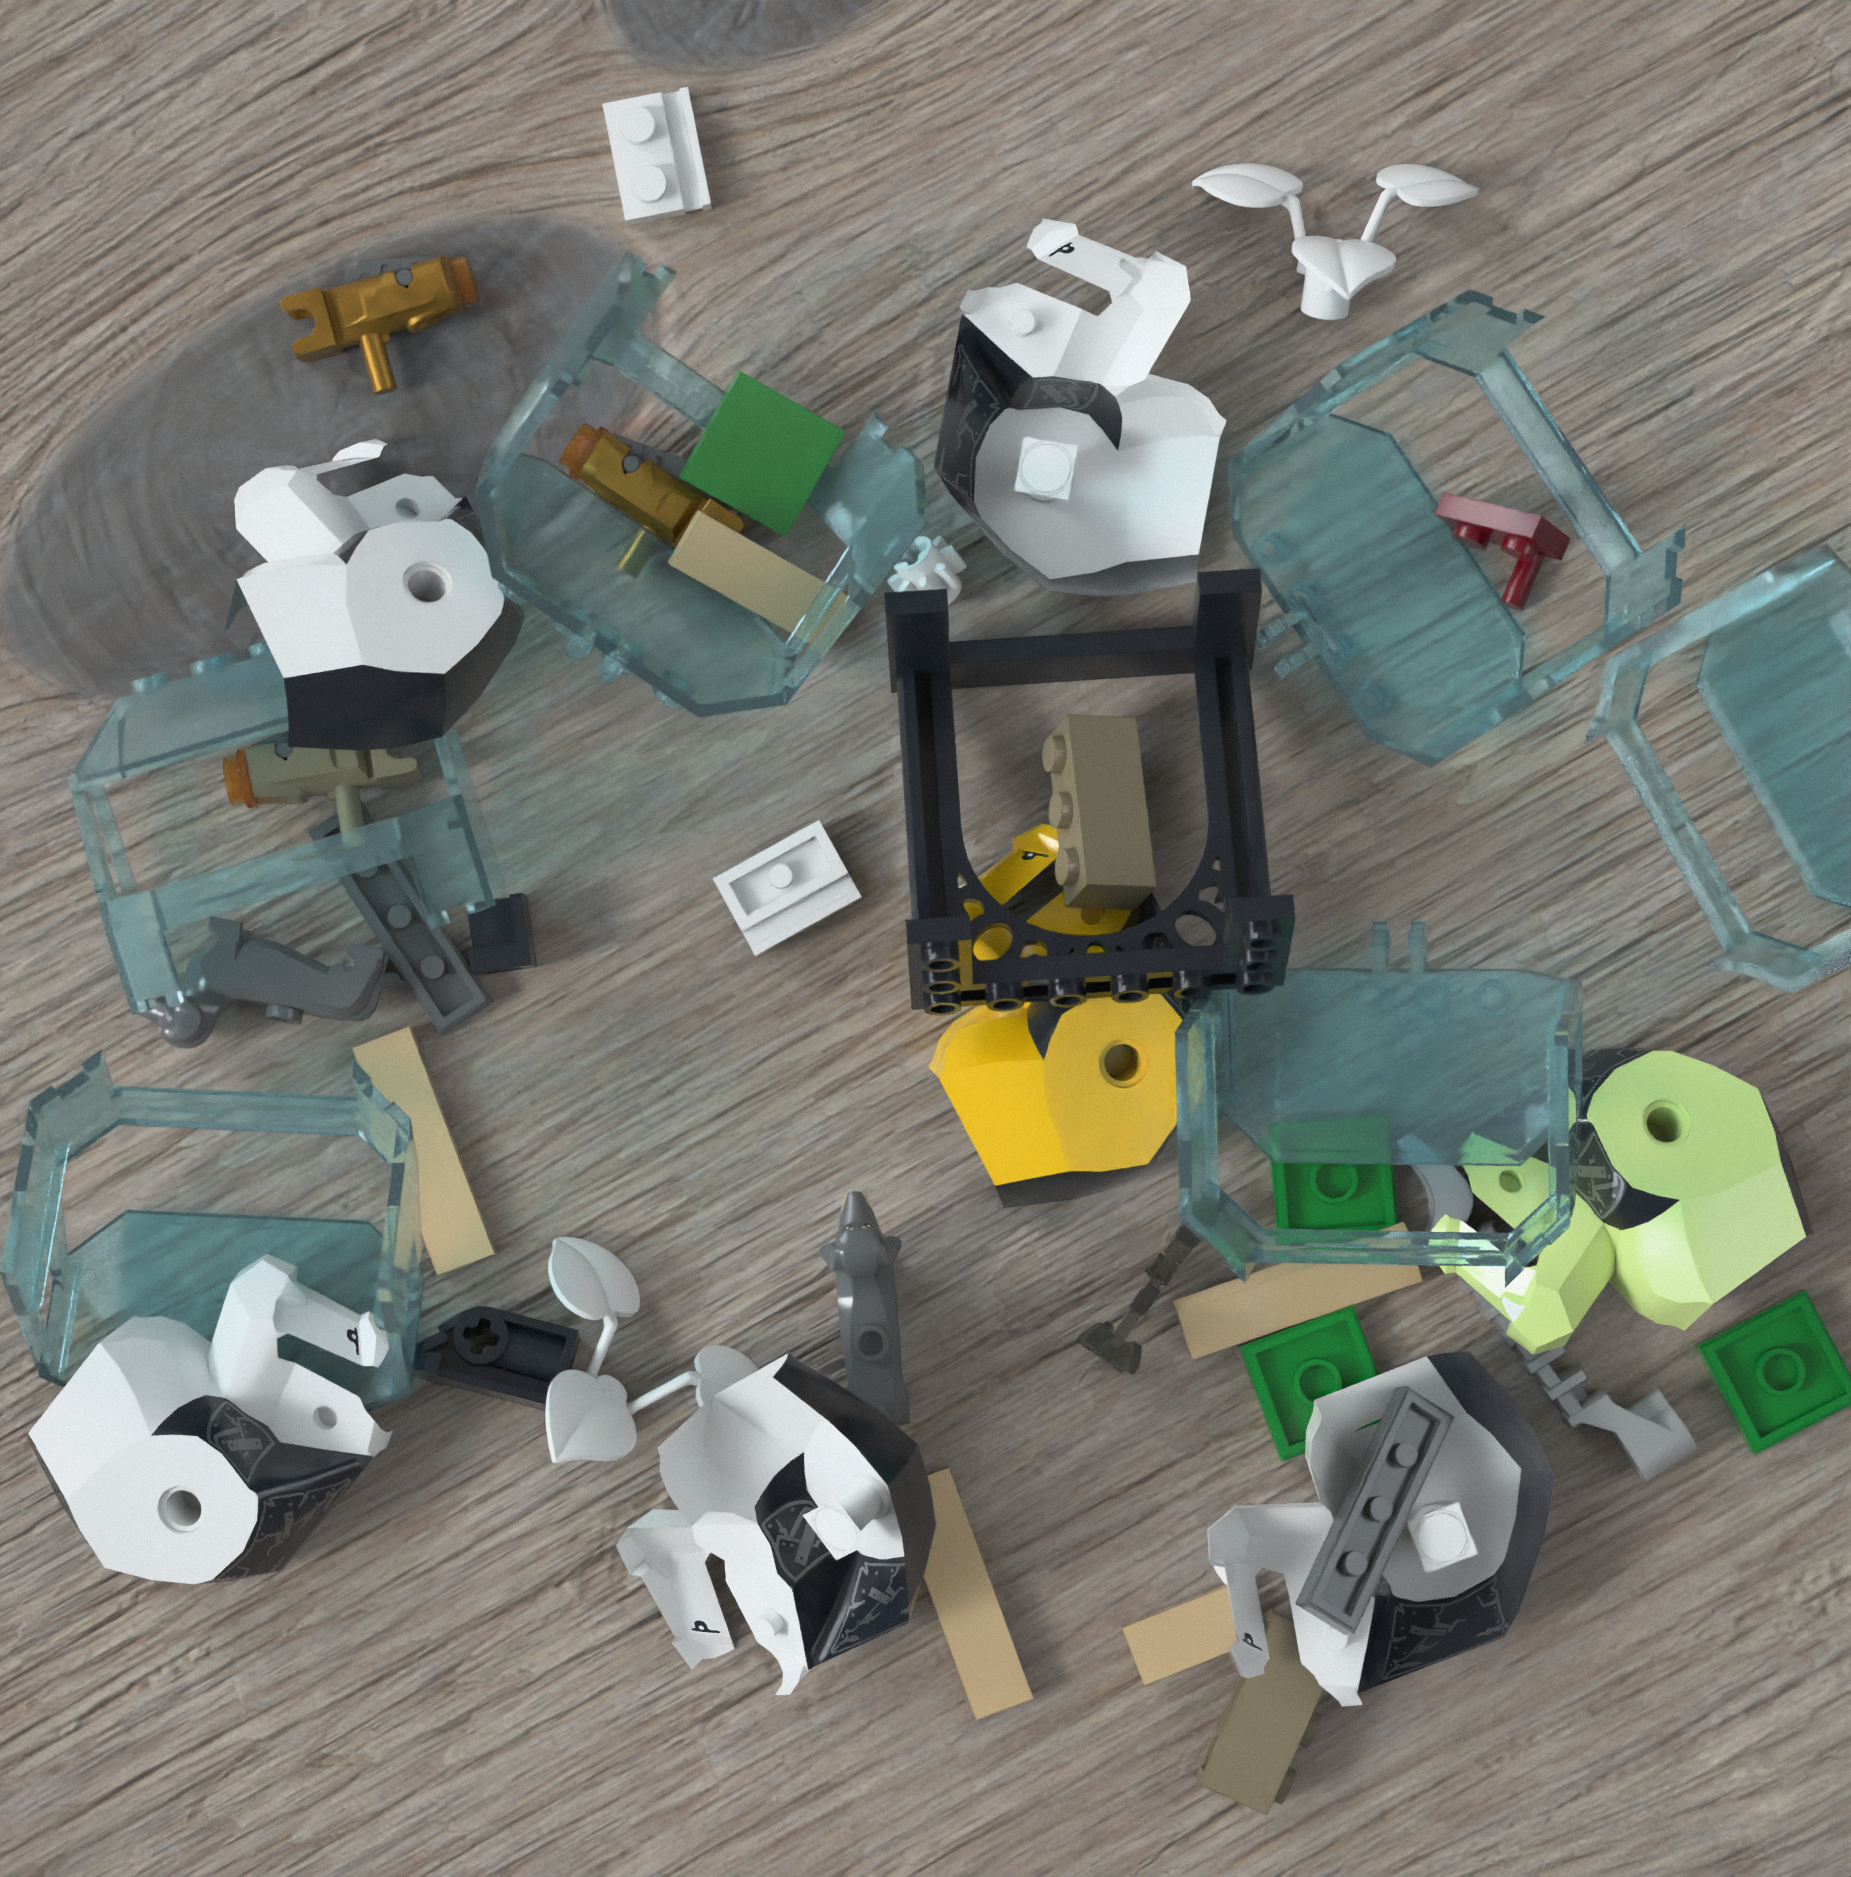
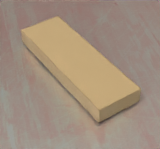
M697 510L668 561L672 567L824 652L828 651L856 602L848 594L700 510Z

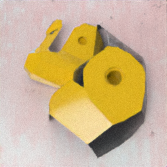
M1041 823L1014 837L1013 849L978 877L986 890L1001 905L1007 902L1056 859L1059 851L1057 829L1052 828L1051 825ZM1062 891L1026 922L1062 934L1101 935L1125 930L1141 924L1160 913L1161 909L1152 892L1135 910L1066 908L1064 891ZM964 903V907L970 916V921L984 914L981 906L974 903ZM1003 927L989 929L977 939L973 952L979 960L998 959L1011 946L1012 935L1009 930ZM1151 937L1143 943L1145 950L1153 949V946L1170 948L1163 937ZM1028 945L1023 948L1021 958L1033 954H1038L1039 957L1046 956L1047 950L1041 945ZM1091 946L1086 952L1101 953L1104 950L1099 946ZM1174 993L1149 994L1147 999L1136 1003H1118L1113 1001L1112 997L1088 998L1085 1003L1074 1007H1055L1049 1001L1027 1002L1019 1009L1004 1012L988 1009L987 1005H981L952 1022L939 1039L934 1058L928 1067L940 1079L998 1191L1003 1208L1067 1201L1103 1192L1151 1170L1181 1122L1209 1058L1218 1021L1205 997L1181 999L1177 998Z

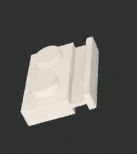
M688 87L679 88V91L666 94L659 92L602 104L627 226L685 215L689 211L712 209Z
M820 820L713 878L756 957L862 899Z

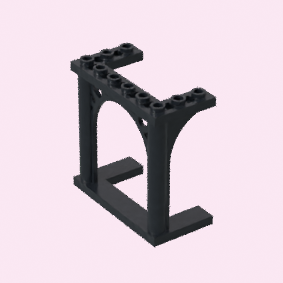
M1260 568L1197 572L1192 626L950 642L947 589L884 593L891 693H897L912 913V919L905 920L912 1010L924 1009L927 1014L943 1016L957 1013L962 1007L987 1005V1008L990 1010L1004 1012L1019 1009L1027 1002L1049 1001L1055 1007H1074L1085 1003L1088 998L1112 997V1000L1118 1003H1136L1147 999L1149 994L1174 993L1177 998L1198 999L1208 996L1212 990L1237 989V992L1243 995H1260L1272 991L1274 986H1284L1295 924L1293 894L1271 895L1249 670H1252L1262 597ZM1194 673L1208 833L1201 862L1183 892L1168 907L1145 922L1125 930L1101 935H1070L1049 931L1024 921L1004 908L991 896L978 879L968 859L963 842L952 689ZM1216 861H1219L1220 871L1213 869ZM959 877L965 884V886L961 888L958 887ZM1209 887H1217L1218 893L1214 904L1222 902L1224 912H1221L1216 906L1207 901L1199 900L1200 892ZM964 903H974L981 906L984 914L970 921V916L964 907ZM1183 915H1194L1204 919L1216 934L1214 943L1207 946L1190 945L1178 934L1175 928L1177 919ZM994 927H1003L1009 930L1012 935V942L1003 956L994 960L977 959L973 948L980 935ZM1151 937H1163L1170 948L1153 946V949L1145 950L1143 943ZM1028 945H1041L1047 950L1046 956L1039 957L1038 954H1033L1021 958L1023 948ZM1091 946H1099L1104 950L1101 953H1087L1086 951Z

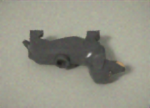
M209 916L208 929L213 934L214 939L208 947L190 959L186 967L181 993L173 997L143 995L134 1001L131 1011L157 1023L160 1028V1036L170 1045L189 1049L205 1043L212 1034L222 1012L236 1003L267 1007L266 1018L296 1025L301 1024L303 1014L338 1021H363L370 1018L376 1011L383 990L401 985L402 982L400 975L394 972L386 973L390 957L386 955L387 952L384 949L350 943L348 955L354 960V966L341 964L327 966L275 941L266 939L248 941L249 930L243 929L242 922Z
M852 1191L847 1193L843 1200L835 1242L827 1243L821 1246L819 1250L821 1257L830 1269L835 1272L842 1345L848 1376V1391L880 1411L896 1426L909 1424L911 1421L908 1394L904 1386L897 1293L893 1263L901 1249L902 1241L897 1237L883 1236L866 1195L860 1191Z

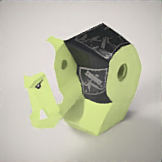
M1615 1048L1590 1050L1478 1127L1453 1154H1457L1460 1157L1462 1166L1469 1176L1472 1192L1525 1239L1541 1247L1537 1265L1524 1268L1464 1222L1450 1218L1446 1214L1431 1230L1430 1241L1425 1248L1445 1274L1456 1272L1511 1322L1506 1335L1535 1355L1566 1345L1608 1281L1639 1314L1657 1324L1675 1326L1685 1331L1711 1305L1810 1234L1813 1236L1814 1232L1791 1158L1781 1133L1758 1088L1714 1065L1674 1051Z

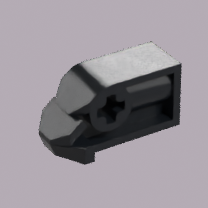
M476 1306L438 1326L439 1333L429 1336L409 1348V1371L412 1375L433 1384L447 1385L546 1411L549 1385L560 1372L573 1369L581 1338L579 1330L492 1307ZM483 1327H490L494 1340L498 1342L497 1346H486L482 1355L475 1354L474 1346L468 1340L469 1336H480Z

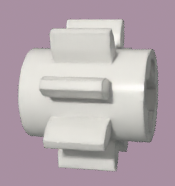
M918 536L906 541L895 552L892 565L898 573L891 576L887 582L895 592L947 589L949 605L959 595L962 588V582L956 574L963 571L967 565L952 545L949 546L942 536H937L932 542L928 537Z

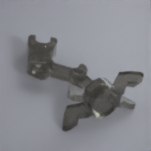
M1198 1198L1172 1235L1169 1244L1163 1252L1165 1255L1160 1252L1154 1262L1144 1270L1149 1279L1129 1305L1130 1309L1114 1330V1326L1107 1321L1103 1324L1098 1322L1081 1333L1076 1342L1105 1360L1119 1373L1123 1374L1125 1371L1131 1375L1136 1373L1141 1360L1142 1346L1135 1341L1124 1342V1340L1140 1317H1143L1161 1292L1159 1290L1161 1285L1168 1286L1173 1274L1179 1267L1176 1263L1178 1262L1181 1265L1193 1248L1198 1246L1210 1230V1224L1219 1212Z

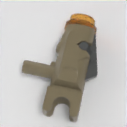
M289 730L258 741L250 747L237 749L235 756L223 758L224 780L232 805L245 803L247 808L250 809L258 807L259 804H305L308 802L309 797L327 795L330 801H336L342 844L344 846L360 845L367 841L359 789L380 786L382 790L418 784L424 779L423 772L414 758L391 757L393 749L357 751L288 747Z

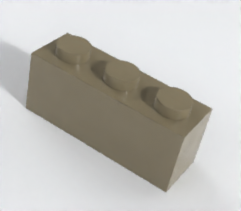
M1067 714L1052 734L1046 738L1042 752L1044 769L1046 772L1051 773L1053 794L1049 803V821L1052 828L1057 829L1059 851L1055 861L1057 883L1063 885L1066 908L1135 910L1157 887L1136 718Z
M1271 1607L1263 1623L1270 1657L1264 1667L1265 1674L1248 1679L1239 1676L1195 1774L1199 1785L1264 1815H1268L1273 1801L1282 1805L1289 1794L1296 1775V1770L1289 1768L1298 1745L1307 1748L1314 1738L1321 1720V1714L1314 1710L1324 1689L1319 1685L1314 1674L1301 1664L1293 1617Z

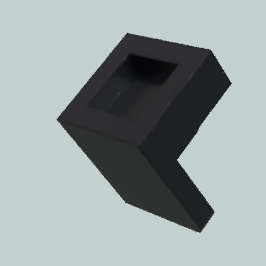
M523 893L509 894V898L475 902L467 906L472 949L467 950L471 974L481 976L537 967L527 895Z

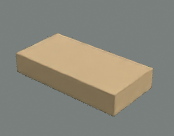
M1226 1584L1121 1625L1144 1685L1231 1652L1229 1648L1237 1640Z

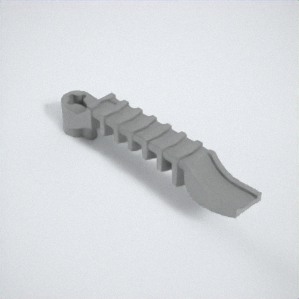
M1402 1134L1394 1139L1392 1145L1417 1174L1425 1188L1428 1199V1219L1424 1232L1430 1238L1431 1230L1445 1214L1450 1218L1458 1219L1465 1223L1472 1212L1474 1200L1472 1190L1464 1177L1449 1161L1414 1136ZM1489 1219L1473 1229L1489 1242L1499 1237V1233ZM1456 1273L1459 1277L1457 1282L1461 1289L1468 1295L1472 1294L1479 1303L1478 1310L1483 1318L1489 1323L1492 1321L1500 1331L1498 1336L1502 1343L1509 1349L1513 1348L1521 1358L1518 1363L1529 1376L1534 1375L1541 1384L1539 1390L1547 1401H1554L1562 1413L1559 1417L1563 1423L1572 1428L1580 1423H1585L1608 1430L1644 1483L1651 1481L1698 1450L1689 1431L1658 1389H1655L1626 1409L1614 1404L1608 1394L1601 1388L1587 1395L1581 1384L1587 1381L1589 1376L1579 1362L1558 1375L1549 1366V1364L1568 1353L1565 1346L1535 1355L1531 1354L1506 1335L1511 1321Z

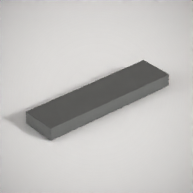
M361 801L367 839L365 843L355 846H344L342 844L338 813L308 833L440 1034L444 1035L494 1001L479 978L471 974L470 965Z
M1407 1386L1395 1388L1295 1602L1297 1606L1344 1635L1355 1634L1454 1419L1453 1415Z

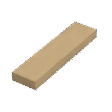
M408 1026L353 1047L352 1050L437 1276L496 1254L412 1027Z
M1402 1222L1173 1300L1188 1351L1193 1360L1422 1282V1277L1410 1233L1405 1223Z
M947 1466L927 1474L931 1487L936 1528L924 1579L975 1719L978 1720L1034 1698L951 1470Z

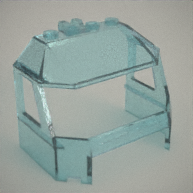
M623 251L574 318L484 455L475 496L491 576L498 581L499 589L510 600L521 606L532 604L550 617L549 620L552 626L563 636L570 639L566 647L565 654L567 657L578 663L590 653L593 647L600 650L603 662L598 670V678L609 685L620 674L631 676L634 673L653 686V693L664 704L678 711L685 708L697 717L786 705L928 524L924 464L909 448L901 446L897 452L882 437L889 426L874 411L833 466L826 465L806 502L845 543L847 549L787 642L783 640L765 618L672 567L668 561L675 550L673 546L548 460L521 453L572 383L579 388L585 385L591 359L616 368L703 430H705L725 394L723 390L636 330L673 281L677 270L661 265L655 274L643 271L647 264L639 256ZM848 583L847 599L794 666L796 658Z
M1472 289L1463 292L1341 362L1227 462L1233 538L1253 568H1260L1261 580L1284 613L1283 616L1257 632L1256 643L1260 648L1264 645H1271L1282 638L1285 632L1294 628L1305 644V647L1299 651L1294 650L1279 660V664L1276 665L1274 670L1280 679L1285 678L1315 659L1368 739L1430 768H1433L1679 605L1682 593V579L1676 577L1677 553L1685 548L1686 525L1644 553L1508 351L1511 345L1546 316L1524 308L1516 314L1492 305L1493 297ZM1421 358L1474 377L1606 574L1603 625L1523 677L1525 632L1507 605L1501 602V596L1468 547L1452 537L1454 529L1435 515L1438 502L1393 435L1331 413L1346 401Z
M1827 543L1768 569L1607 659L1600 683L1603 687L1594 718L1590 720L1584 742L1586 744L1603 734L1606 735L1725 951L1708 963L1707 966L1731 974L1736 971L1766 981V985L1789 993H1793L1851 964V928L1810 949L1753 931L1636 719L1650 666L1709 634L1695 684L1812 896L1851 908V569Z
M266 641L248 646L251 658L239 661L234 653L229 651L191 663L189 666L193 676L169 682L166 671L131 681L133 694L117 699L69 777L68 783L77 813L104 930L132 1015L158 1008L156 999L160 996H165L168 1007L185 1005L187 1003L164 930L407 857L430 930L450 923L447 910L465 904L467 914L477 913L495 906L506 885L456 725L454 724L442 737L434 739L449 793L448 798L376 823L163 887L139 892L104 784L289 729L284 678ZM94 807L119 880L120 888L117 890L112 879Z
M1373 922L1371 935L1372 968H1287L1284 986H1274L1272 991L1264 994L1243 995L1238 993L1237 989L1212 990L1208 996L1198 997L1174 1032L1180 1221L1199 1239L1203 1237L1227 1260L1226 1265L1243 1282H1247L1256 1262L1505 1267L1504 1281L1506 1288L1524 1271L1525 1266L1548 1244L1551 1245L1570 1227L1576 1199L1583 1108L1582 982L1526 969H1426L1427 929L1425 922H1411V928L1408 931L1410 969L1388 968L1391 932L1388 929L1387 922ZM1223 1113L1274 1163L1521 1166L1548 1140L1549 1197L1510 1233L1264 1229L1218 1185L1217 1136L1221 1114Z
M101 1049L81 1064L82 1071L56 1090L51 1085L29 1101L0 1265V1275L40 1378L65 1387L96 1346L133 1316L141 1318L162 1316L183 1322L212 1342L231 1282L242 1269L264 1255L269 1254L297 1266V1281L359 1315L370 1311L374 1315L375 1325L379 1329L386 1331L389 1345L388 1352L377 1368L375 1366H362L288 1333L277 1338L278 1358L296 1363L357 1395L367 1413L411 1395L424 1289L417 1151L411 1118L394 1101L390 1103L372 1084L371 1077L355 1061L352 1079L356 1097L113 1086L105 1056ZM125 1125L360 1136L392 1170L384 1235L370 1221L125 1210L68 1252L62 1202V1187L66 1163L117 1126ZM48 1269H50L52 1292L46 1327H44L39 1310L43 1304Z

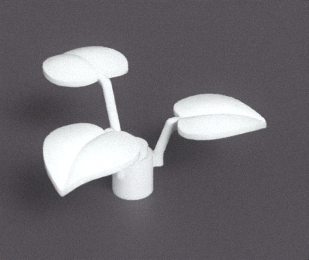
M1254 163L1232 164L1208 171L1197 177L1192 183V189L1202 187L1211 195L1235 205L1266 208L1281 204L1288 209L1295 241L1292 243V253L1298 259L1297 272L1305 275L1301 311L1308 316L1324 320H1338L1347 317L1351 298L1366 284L1387 275L1395 268L1396 256L1386 248L1372 243L1387 207L1392 202L1402 199L1414 206L1435 207L1461 202L1479 194L1478 187L1437 168L1418 164L1389 166L1377 173L1376 183L1386 190L1381 193L1361 239L1343 241L1324 236H1306L1300 201L1294 196L1302 192L1303 183L1294 175L1279 168Z
M559 1237L553 1240V1249L548 1261V1273L557 1297L568 1309L589 1320L603 1318L604 1329L585 1372L575 1369L562 1371L549 1385L545 1417L552 1463L575 1460L606 1462L624 1458L632 1451L637 1440L636 1426L632 1418L635 1412L686 1385L697 1386L696 1400L701 1408L712 1396L759 1370L748 1357L737 1350L719 1345L703 1348L695 1357L694 1363L697 1372L687 1371L629 1403L626 1402L627 1392L624 1386L612 1376H598V1371L618 1326L616 1316L632 1317L640 1307V1295L635 1279L622 1261L595 1243L573 1237Z

